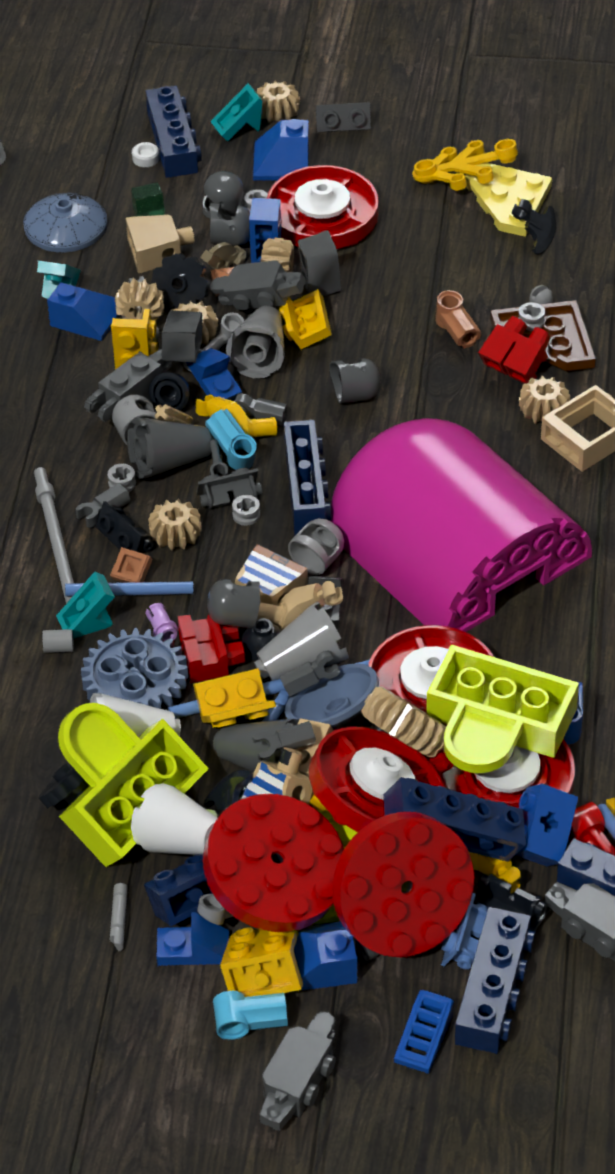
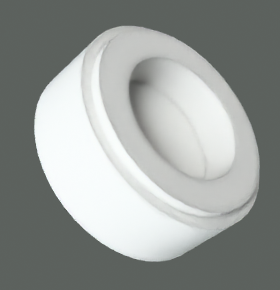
M148 142L136 145L132 149L134 164L140 167L156 165L160 160L159 148L155 144Z

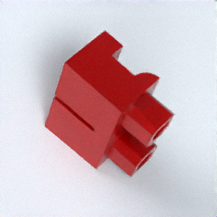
M511 316L504 327L499 324L496 325L478 354L484 365L505 375L508 374L509 377L524 384H528L530 378H537L535 374L541 362L546 361L548 358L545 349L550 341V336L547 331L539 327L534 328L529 338L523 336L527 328L526 323L515 316Z
M190 615L177 616L179 639L183 655L186 656L190 683L228 676V666L245 663L242 641L224 643V641L239 639L238 627L220 625L214 622L209 615L207 619L192 621Z

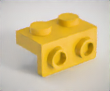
M318 289L295 301L288 297L286 305L279 306V311L286 322L283 325L285 335L289 341L294 340L300 349L332 335L324 298Z
M144 309L142 320L112 319L111 331L115 370L139 352L150 356L158 351V342H153V338L156 337L157 324L156 320H151V309Z

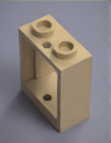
M594 385L542 417L541 440L583 472L615 452V399L609 393ZM594 414L612 429L589 442L571 427Z

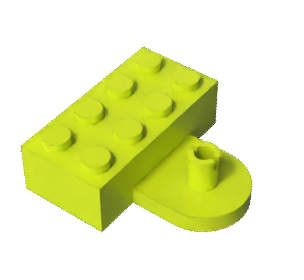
M451 644L427 691V714L447 725L444 732V752L454 766L470 773H487L502 767L509 760L515 746L554 758L577 710L579 683Z
M86 703L78 706L65 716L59 728L58 741L65 759L90 786L59 817L100 862L107 867L122 859L136 844L131 831L132 814L135 807L140 809L145 800L141 796L147 789L153 785L165 783L174 786L185 794L209 768L164 719L148 727L138 737L111 708L99 703Z

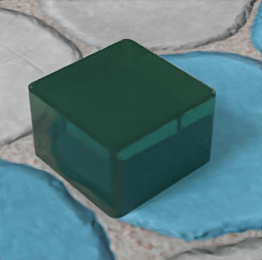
M158 182L131 188L133 210L136 217L165 214L163 193Z

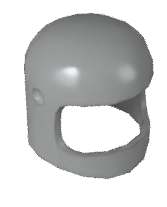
M129 395L118 401L113 409L112 419L123 442L127 445L128 429L135 426L134 423H131L132 419L140 417L153 419L156 412H154L152 403L146 397L140 395Z
M318 518L307 523L288 544V551L295 563L308 568L309 574L320 575L324 573L343 551L344 536L333 522Z

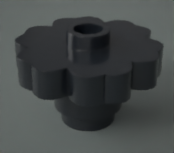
M182 253L164 257L162 266L153 270V278L151 280V284L156 283L157 290L163 291L165 309H178L179 303L187 305L190 300L193 304H198L200 302L199 299L208 296V288L211 283L209 278L203 276L206 272V266L197 257L191 256L186 258Z
M65 763L52 775L54 779L40 793L38 799L47 808L52 805L55 806L63 799L70 806L90 785L71 765Z

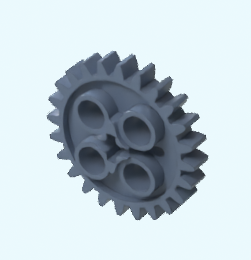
M134 628L132 635H127L123 629L120 632L121 637L116 638L110 633L108 634V643L98 640V649L89 648V657L83 658L84 667L81 668L83 690L87 691L88 700L91 699L93 693H102L161 709V704L169 707L173 706L172 697L181 698V689H186L188 666L186 656L182 655L181 646L174 647V639L171 638L164 641L163 633L152 637L151 629H148L144 635H139L138 629Z

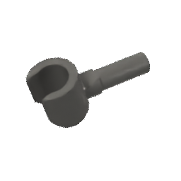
M211 440L213 464L210 467V475H228V467L220 458L217 440Z

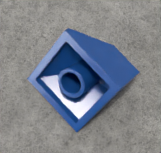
M281 120L255 141L253 180H278L289 172L308 167L309 120Z
M60 282L47 300L50 326L102 341L110 331L112 319L120 317V315L116 314L115 297Z
M340 921L310 925L299 930L293 951L303 985L302 989L297 991L357 983V956L353 936L348 933Z

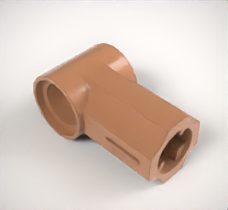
M452 290L441 292L437 296V325L447 329L458 346H463L464 349L473 346L480 339L481 331L463 307L462 295Z

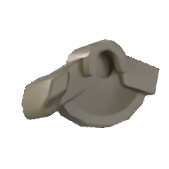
M222 242L212 247L209 251L205 250L200 258L207 262L214 270L229 268L233 263L236 265L242 264L246 259V251L238 245L233 246L230 243Z

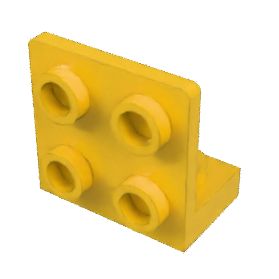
M259 668L193 684L202 723H211L212 728L237 723L236 717L241 715L244 716V720L268 716V709L276 707L275 700L266 701Z
M247 927L234 932L229 938L220 963L228 991H238L244 994L245 997L301 990L303 981L293 951L299 930L272 932L261 929L253 930V928Z

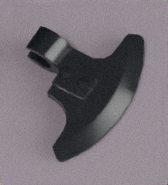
M521 199L519 206L514 204L512 215L519 220L526 221L525 230L531 234L534 241L532 251L538 255L545 251L553 240L556 229L554 208L549 205L545 208L543 214H539L532 209V204L528 200Z
M238 770L224 777L207 795L204 805L211 807L216 804L215 812L218 813V818L225 809L239 801V795L243 787L252 782V771Z

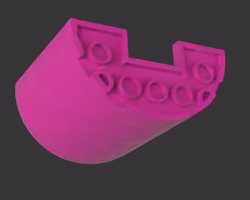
M423 418L406 421L375 436L357 452L346 466L338 480L331 500V522L338 526L344 536V550L424 626H447L467 632L495 615L497 592L535 570L536 579L544 586L592 557L589 535L580 525L474 433L456 423L442 419Z

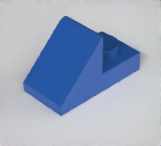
M210 348L198 353L195 363L186 362L206 395H213L214 397H222L233 401L236 399L237 394L242 393V390L227 369L230 360L229 355Z
M195 912L191 913V927L157 928V966L220 964L229 941V930L209 922Z

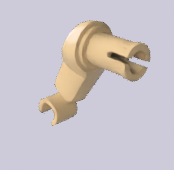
M325 581L322 586L314 583L293 588L277 605L260 602L257 619H269L283 630L316 602L320 603V608L325 604H340L343 601L342 588H335V584L331 581Z

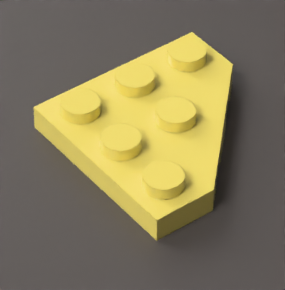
M488 162L475 165L491 167L494 179L489 183L481 184L477 181V176L466 174V188L474 192L477 196V202L486 214L490 213L494 219V225L499 231L526 237L528 231L525 230L526 221L519 220L512 215L514 204L519 206L520 200L526 199L532 204V209L539 212L552 186V177Z

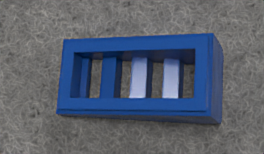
M425 990L419 991L396 1051L394 1063L429 1074L453 1017L454 1001L452 999ZM421 1020L436 1025V1028L421 1024L419 1022ZM414 1034L431 1039V1042L413 1036ZM412 1047L415 1049H419L427 1052L426 1056H423L408 1051V1048Z

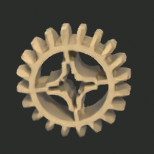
M375 687L373 692L368 695L361 711L363 716L370 722L428 757H435L441 750H444L446 726L385 688Z

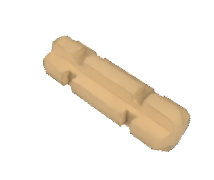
M167 404L164 406L158 405L155 408L157 412L154 417L157 420L191 424L193 422V418L190 415Z

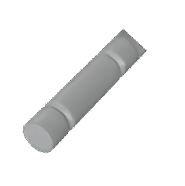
M123 883L114 885L110 941L114 943L118 951L123 950L128 886Z

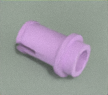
M162 603L150 605L151 611L147 609L145 614L153 627V636L155 637L157 634L163 633L164 641L171 638L175 640L178 627L174 621L170 620L165 606Z

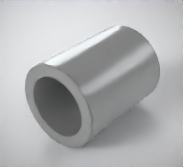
M73 629L43 630L44 653L73 652Z

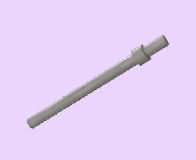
M40 467L34 471L37 484L35 492L38 502L42 504L67 604L73 596H65V584L74 583L54 505V488L48 481L46 469Z

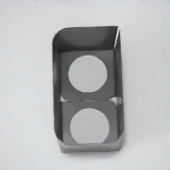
M326 230L298 240L301 273L306 279L304 287L309 294L317 289L322 296L340 292L341 281L338 253L329 231Z
M170 310L162 331V360L196 362L202 342V312Z

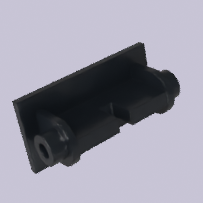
M106 501L103 502L96 528L119 550L123 547L136 552L143 550L148 552L153 548L152 536L146 534L140 527L134 528L135 523L124 513V510L112 507Z
M493 873L490 875L483 874L480 877L478 886L481 889L476 894L473 904H483L487 908L492 907L530 915V930L532 931L538 928L551 910L546 903L542 902V897L533 896L519 888L511 893L512 885L496 878V875Z

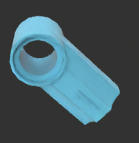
M228 409L217 411L205 422V426L227 455V462L232 469H249L252 467L255 459V440L250 435L245 434ZM239 449L245 450L248 455L242 456L235 451Z
M225 991L218 994L213 1000L216 1031L218 1036L223 1039H239L245 1036L249 1030L288 1026L284 993L245 997L244 994L238 991Z

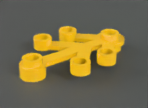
M512 139L501 140L495 144V151L485 153L481 140L469 142L460 154H457L455 147H446L441 150L434 160L424 159L414 165L413 178L423 184L431 183L434 180L448 182L452 190H462L467 186L464 174L477 176V181L481 184L489 183L494 179L492 168L475 165L498 159L501 163L505 164L515 161L518 154L516 141ZM450 171H455V172H459V173L452 174V173H448V172H450Z

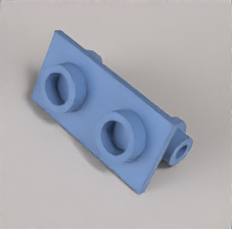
M472 893L469 907L463 919L442 943L441 950L445 951L441 963L442 966H445L451 959L456 961L457 965L462 969H470L473 964L479 940L470 935L480 939L488 908L483 904H473L475 893Z

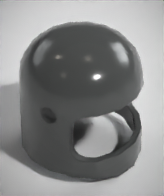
M218 171L207 178L204 184L206 196L202 202L203 214L211 219L210 211L205 206L212 200L213 203L222 205V211L225 215L235 216L237 207L243 206L244 188L241 179L228 171Z
M210 203L211 244L222 242L230 243L233 246L247 244L250 240V211L243 206H238L236 215L228 216L223 213L221 204Z
M359 358L356 364H346L342 360L330 362L329 371L338 403L366 401L377 395L380 389V374L378 367L372 360Z
M221 579L215 582L210 588L207 599V609L210 618L224 626L253 628L255 626L260 607V582L248 581L246 586L236 585L230 579Z

